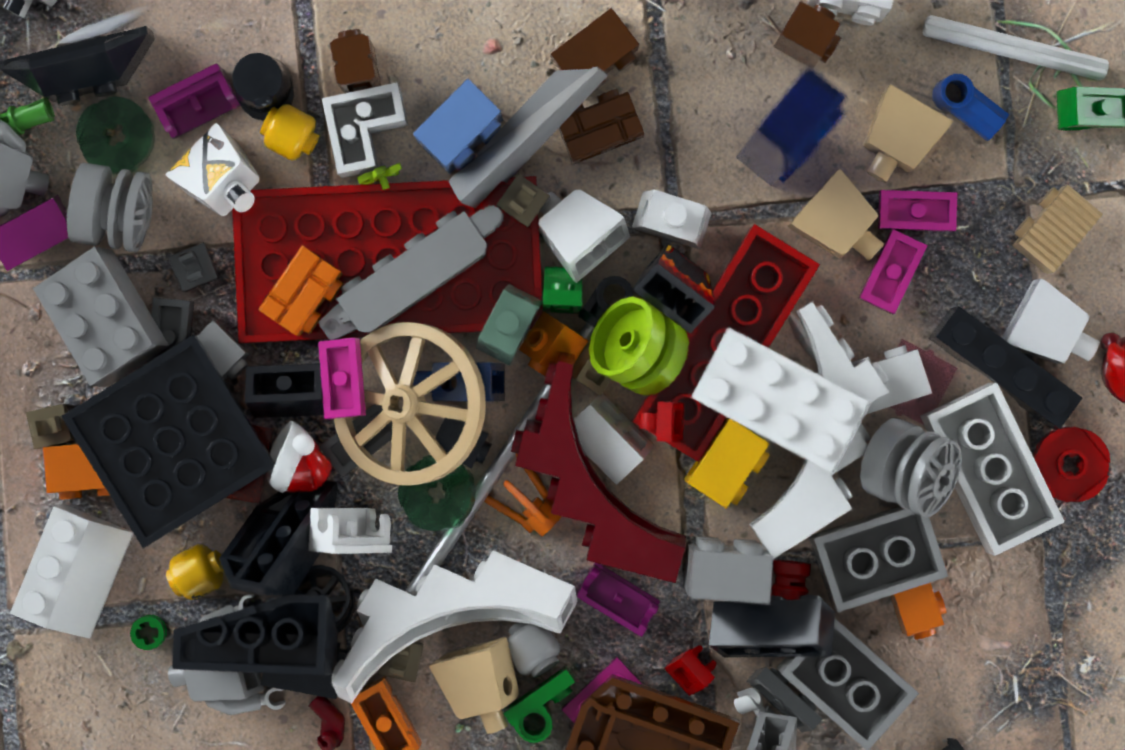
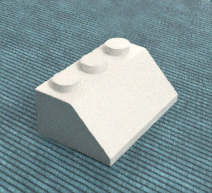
M68 505L53 506L10 614L47 629L90 639L134 533Z

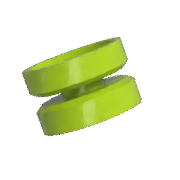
M636 297L624 298L610 306L598 320L590 339V361L599 374L620 383L621 386L642 396L653 395L668 387L678 376L687 358L689 341L685 329L650 303Z

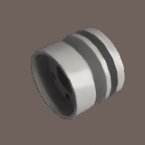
M81 163L75 173L68 202L67 232L69 240L74 243L97 246L102 241L107 230L108 244L111 249H119L123 243L126 251L138 252L144 242L152 216L153 198L150 174L139 171L133 177L130 170L123 169L118 174L113 185L112 171L109 166Z
M891 418L884 422L874 433L866 448L860 473L862 488L868 494L884 501L897 502L901 508L912 510L917 515L931 517L944 506L955 488L961 468V447L955 440L941 437L934 432L925 433L917 425L902 419Z

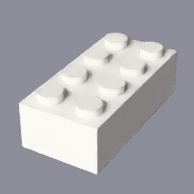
M729 327L691 398L831 473L835 472L871 405L869 401Z
M987 383L920 416L928 432H934L941 437L955 440L961 447L962 461L955 489L986 553L996 556L1064 523V519L998 383Z

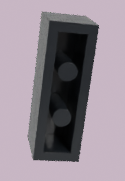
M770 595V604L717 601L713 603L709 646L724 658L831 656L835 611L821 597L816 595H801L798 600H786L780 596Z

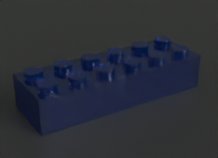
M808 66L754 132L736 158L770 186L778 179L784 183L810 158L820 145L819 141L844 116L846 111L840 106L848 97Z

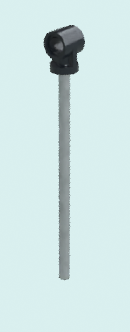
M610 276L603 279L578 314V317L586 322L579 335L587 339L588 343H590L591 335L598 320L611 306L603 298L605 288L610 284H618L623 288L625 298L634 297L633 288L626 279L620 276ZM544 384L407 587L406 591L409 594L416 596V587L423 575L428 576L434 565L441 566L516 455V453L511 452L516 430L524 431L527 420L538 422L535 420L540 398L548 399L551 385Z

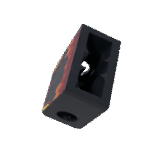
M668 244L644 269L633 287L635 293L689 333L715 308L710 276L688 259L685 254L680 253Z

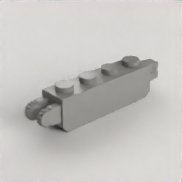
M489 205L471 217H468L465 211L459 215L455 211L450 212L436 222L439 229L427 237L423 232L416 235L404 244L407 251L394 259L391 254L384 257L372 266L375 273L363 281L360 276H357L342 286L340 289L343 295L337 298L339 303L318 322L321 329L330 340H337L355 330L371 333L385 326L484 258L488 247L484 238L495 232V229L502 225L504 221L502 211L498 209V206Z

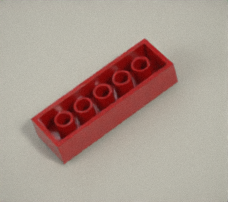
M755 224L751 226L712 289L715 308L691 333L687 332L689 341L687 358L680 373L668 387L657 394L646 396L632 422L640 426L641 413H657L658 402L684 403L683 442L666 443L699 462L727 416L691 398L728 327L769 349L820 264ZM645 429L656 436L657 429Z

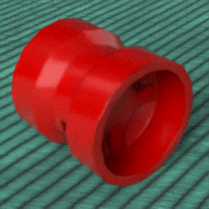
M773 560L772 572L775 574V583L771 585L770 595L780 596L786 600H798L801 595H808L809 591L805 587L806 578L810 576L811 563Z

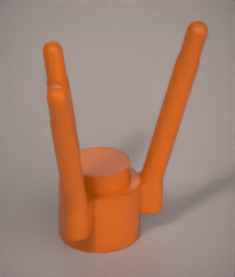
M524 469L543 498V501L539 497L531 501L508 480L504 481L503 486L525 507L522 513L527 518L489 495L484 502L521 524L529 533L535 530L542 537L562 516L551 514L553 501L546 499L548 490L537 473ZM469 486L468 492L472 493L475 487Z

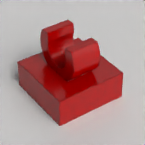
M658 402L657 413H641L640 429H657L656 441L683 442L684 403Z
M701 645L683 652L664 667L689 696L706 688L715 678L711 672L715 669L717 662L712 660L703 665L697 658L698 654L703 650Z

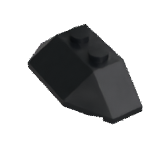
M147 26L19 57L0 60V70L48 100L57 102L58 106L71 105L80 102V96L94 93L95 97L108 96L117 93V87L127 85L154 42V33Z
M326 480L320 488L311 492H277L258 504L219 558L230 587L263 596L294 594L321 553L309 551L311 508H335L338 490L337 483Z

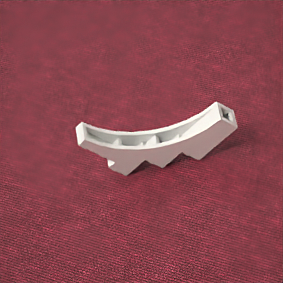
M810 302L796 311L810 339L819 376L870 403H873L889 392L884 385L889 379L877 362L871 365L868 359H864L853 366L850 361L855 357L853 351L844 338L839 340L835 338L829 328L834 323L822 305L816 308L814 303ZM862 423L858 427L834 473L805 459L794 481L775 504L750 523L751 528L766 551L773 556V559L852 509L847 501L853 497L840 477L834 481L832 475L865 454L868 446L866 442L871 438Z
M495 551L491 552L487 561H482L478 565L474 574V582L434 565L428 576L423 575L419 580L415 591L416 596L375 579L370 589H365L362 592L357 603V613L364 628L360 627L355 632L349 654L345 660H340L337 663L332 674V685L339 698L352 703L369 678L391 657L419 639L442 629L471 622L510 621L525 623L560 634L578 602L575 586Z

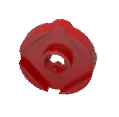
M1074 426L1054 429L1038 442L1035 452L1032 454L1052 497L1060 501L1083 502L1096 496L1107 483L1110 453L1103 440L1092 431ZM1066 455L1070 458L1079 457L1080 461L1076 465L1079 471L1076 474L1071 471H1063L1062 466L1065 464L1063 458Z

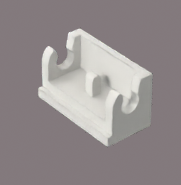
M603 393L601 396L598 395L574 419L578 437L586 455L616 485L642 462L655 447Z
M311 508L309 551L331 554L392 553V545H390V517L388 514H380V527L377 531L375 527V508Z

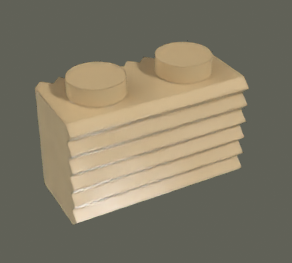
M1065 185L1059 190L1052 187L1039 202V205L1043 208L1035 219L1028 216L1014 232L1019 238L1012 246L1045 274L1054 273L1103 215L1069 185Z

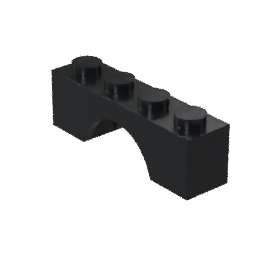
M959 306L950 308L929 337L931 341L958 361L977 370L994 383H998L999 387L1012 396L1020 407L1049 428L1061 429L1083 399Z

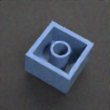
M467 79L413 135L417 142L451 174L455 169L460 171L471 163L476 157L474 150L482 142L486 145L501 129V123L503 122L502 113Z

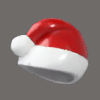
M289 421L284 425L275 438L270 450L275 466L267 472L268 483L281 493L317 490L330 476L332 469L330 458L322 454L317 442L297 422Z

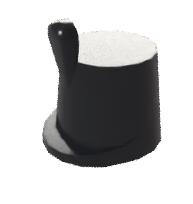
M253 53L241 58L235 65L232 74L233 87L242 109L252 118L264 121L273 107L279 109L284 104L292 105L295 97L293 79L287 66L278 59L262 53Z

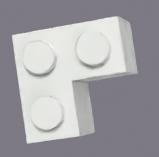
M397 82L322 98L337 174L341 178L365 174L374 171L373 169L378 167L372 133L408 126L401 88Z

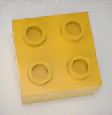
M726 417L700 461L694 462L683 480L726 509L730 503L736 506L749 487L744 482L751 471L758 473L768 460L770 454L765 450L769 443L738 422Z

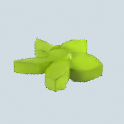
M400 163L387 168L385 165L373 169L374 171L362 174L357 179L359 184L363 185L380 182L382 190L390 188L387 177L399 175V170L402 167Z

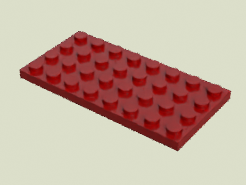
M536 176L524 177L537 186ZM512 177L507 183L501 181L476 208L461 203L448 182L449 180L389 183L390 188L382 190L381 184L250 190L255 197L252 207L245 212H238L234 208L232 209L238 343L329 339L319 323L310 334L304 331L301 336H296L258 310L301 246H304L341 271L343 274L339 280L344 285L357 276H360L363 281L375 273L372 268L374 264L390 254L394 259L407 251L404 247L405 243L422 232L426 237L439 229L436 222L450 212L455 211L459 215L465 211L468 217H471L489 205L497 207V203L516 177ZM498 207L503 213L504 221L499 228L495 229V232L484 238L488 245L486 256L386 325L411 322L431 325L449 334L482 332L503 289L508 284L542 300L538 215L527 228ZM341 290L332 302L325 299L317 311L322 315L321 319L339 303L337 298L343 295ZM543 303L540 306L529 330H532L537 320L543 313ZM355 330L339 339L363 338L369 333Z

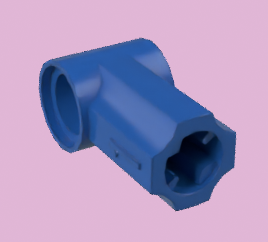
M963 74L950 75L940 80L933 89L932 98L934 104L939 109L950 112L986 141H989L1000 130L1009 116L1006 111L976 89L973 82ZM949 83L957 85L960 89L961 98L958 103L950 101L946 96V87Z

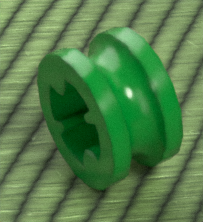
M145 615L137 619L130 630L133 644L142 650H152L160 646L167 637L165 621L156 615ZM144 622H149L151 628L158 629V635L153 637L155 642H149L147 637L140 636V630L145 628Z

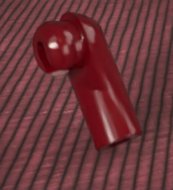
M317 696L308 705L322 720L317 743L322 750H334L344 740L345 717L328 698Z

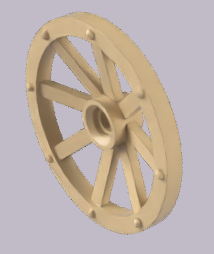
M403 322L389 324L372 331L360 340L362 364L370 356L386 392L382 394L364 390L365 402L380 405L383 411L358 434H356L351 417L334 419L340 442L357 466L372 477L383 482L395 485H420L441 479L453 472L465 461L474 449L483 428L486 396L478 366L468 350L456 338L444 330L431 325ZM412 336L398 385L380 346L397 338ZM425 340L441 347L454 360L416 386H413ZM461 372L467 390L468 409L426 402V394ZM401 397L404 398L403 410L398 406ZM423 414L466 421L461 436L448 454L420 419ZM393 421L391 467L375 459L365 449L364 445L387 424ZM406 423L437 463L418 471H404Z

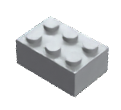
M94 246L33 288L90 386L109 387L169 347L168 342L152 318L114 251L111 249Z
M900 506L809 536L831 606L837 612L948 577L930 518L922 517L915 514L912 510H906Z
M697 536L695 543H686L684 589L692 599L770 604L773 556L755 540L734 539L733 546L721 543L719 538Z
M837 619L834 622L831 656L786 657L777 667V670L866 750H869L919 694Z

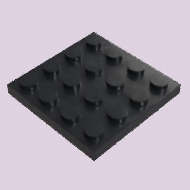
M197 335L190 336L61 416L142 548L149 546L269 472L275 466L273 458Z

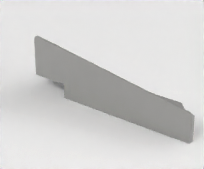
M598 67L579 70H556L479 151L478 157L450 178L448 182L461 203L476 208L501 181L507 183L608 76L607 73Z

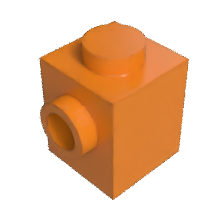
M543 311L518 350L531 358L527 364L528 366L546 377L549 362L557 363L560 351L575 355L576 361L589 341Z
M931 582L890 595L901 631L906 636L913 635L915 640L923 639L936 634L935 628L944 625L941 615L947 613L945 603L939 591L934 593Z

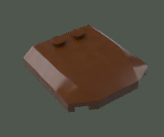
M612 674L581 703L565 750H730L740 720Z

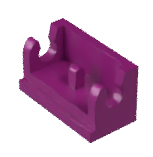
M217 63L148 97L165 131L169 132L172 139L184 135L241 106L223 68Z
M58 194L0 225V260L7 271L68 239L67 210Z
M599 563L593 564L576 592L577 598L640 637L643 636L648 628L650 619L659 609L658 604L660 600Z

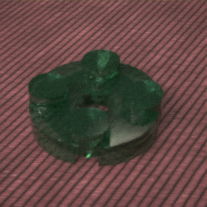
M113 96L98 103H93L84 110L77 124L76 137L80 150L88 163L109 166L112 174H119L123 169L134 172L148 159L154 147L155 127L153 121L141 106L127 98ZM120 125L123 127L122 133L125 135V139L123 142H117L115 146H111V138L106 136L108 129L115 130Z
M428 455L405 471L422 470L437 462L432 455ZM463 464L450 474L436 481L420 485H399L398 499L401 507L404 508L406 515L409 517L408 519L415 526L433 532H443L460 527L472 511L476 497L474 476ZM438 483H442V490L446 491L445 497L440 499L437 504H433L434 497L428 495L429 489L436 488Z

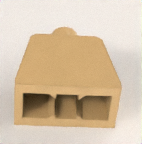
M890 84L882 93L863 144L866 149L877 154L867 173L883 183H887L896 166L909 173L921 162L948 130L953 121Z
M837 169L788 225L792 231L837 258L844 257L853 247L870 261L884 245L867 230L878 218L877 212L840 169Z
M507 637L447 652L429 665L456 717L466 719L480 715L487 734L498 732L508 726L502 709L518 697L519 689Z

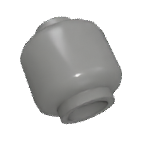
M516 623L508 630L511 635L507 640L512 661L520 674H532L534 678H537L559 663L557 656L560 653L561 646L550 630L525 623Z

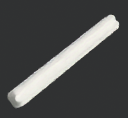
M933 15L926 18L923 26V35L925 37L1098 81L1106 77L1109 68V61L1106 59Z

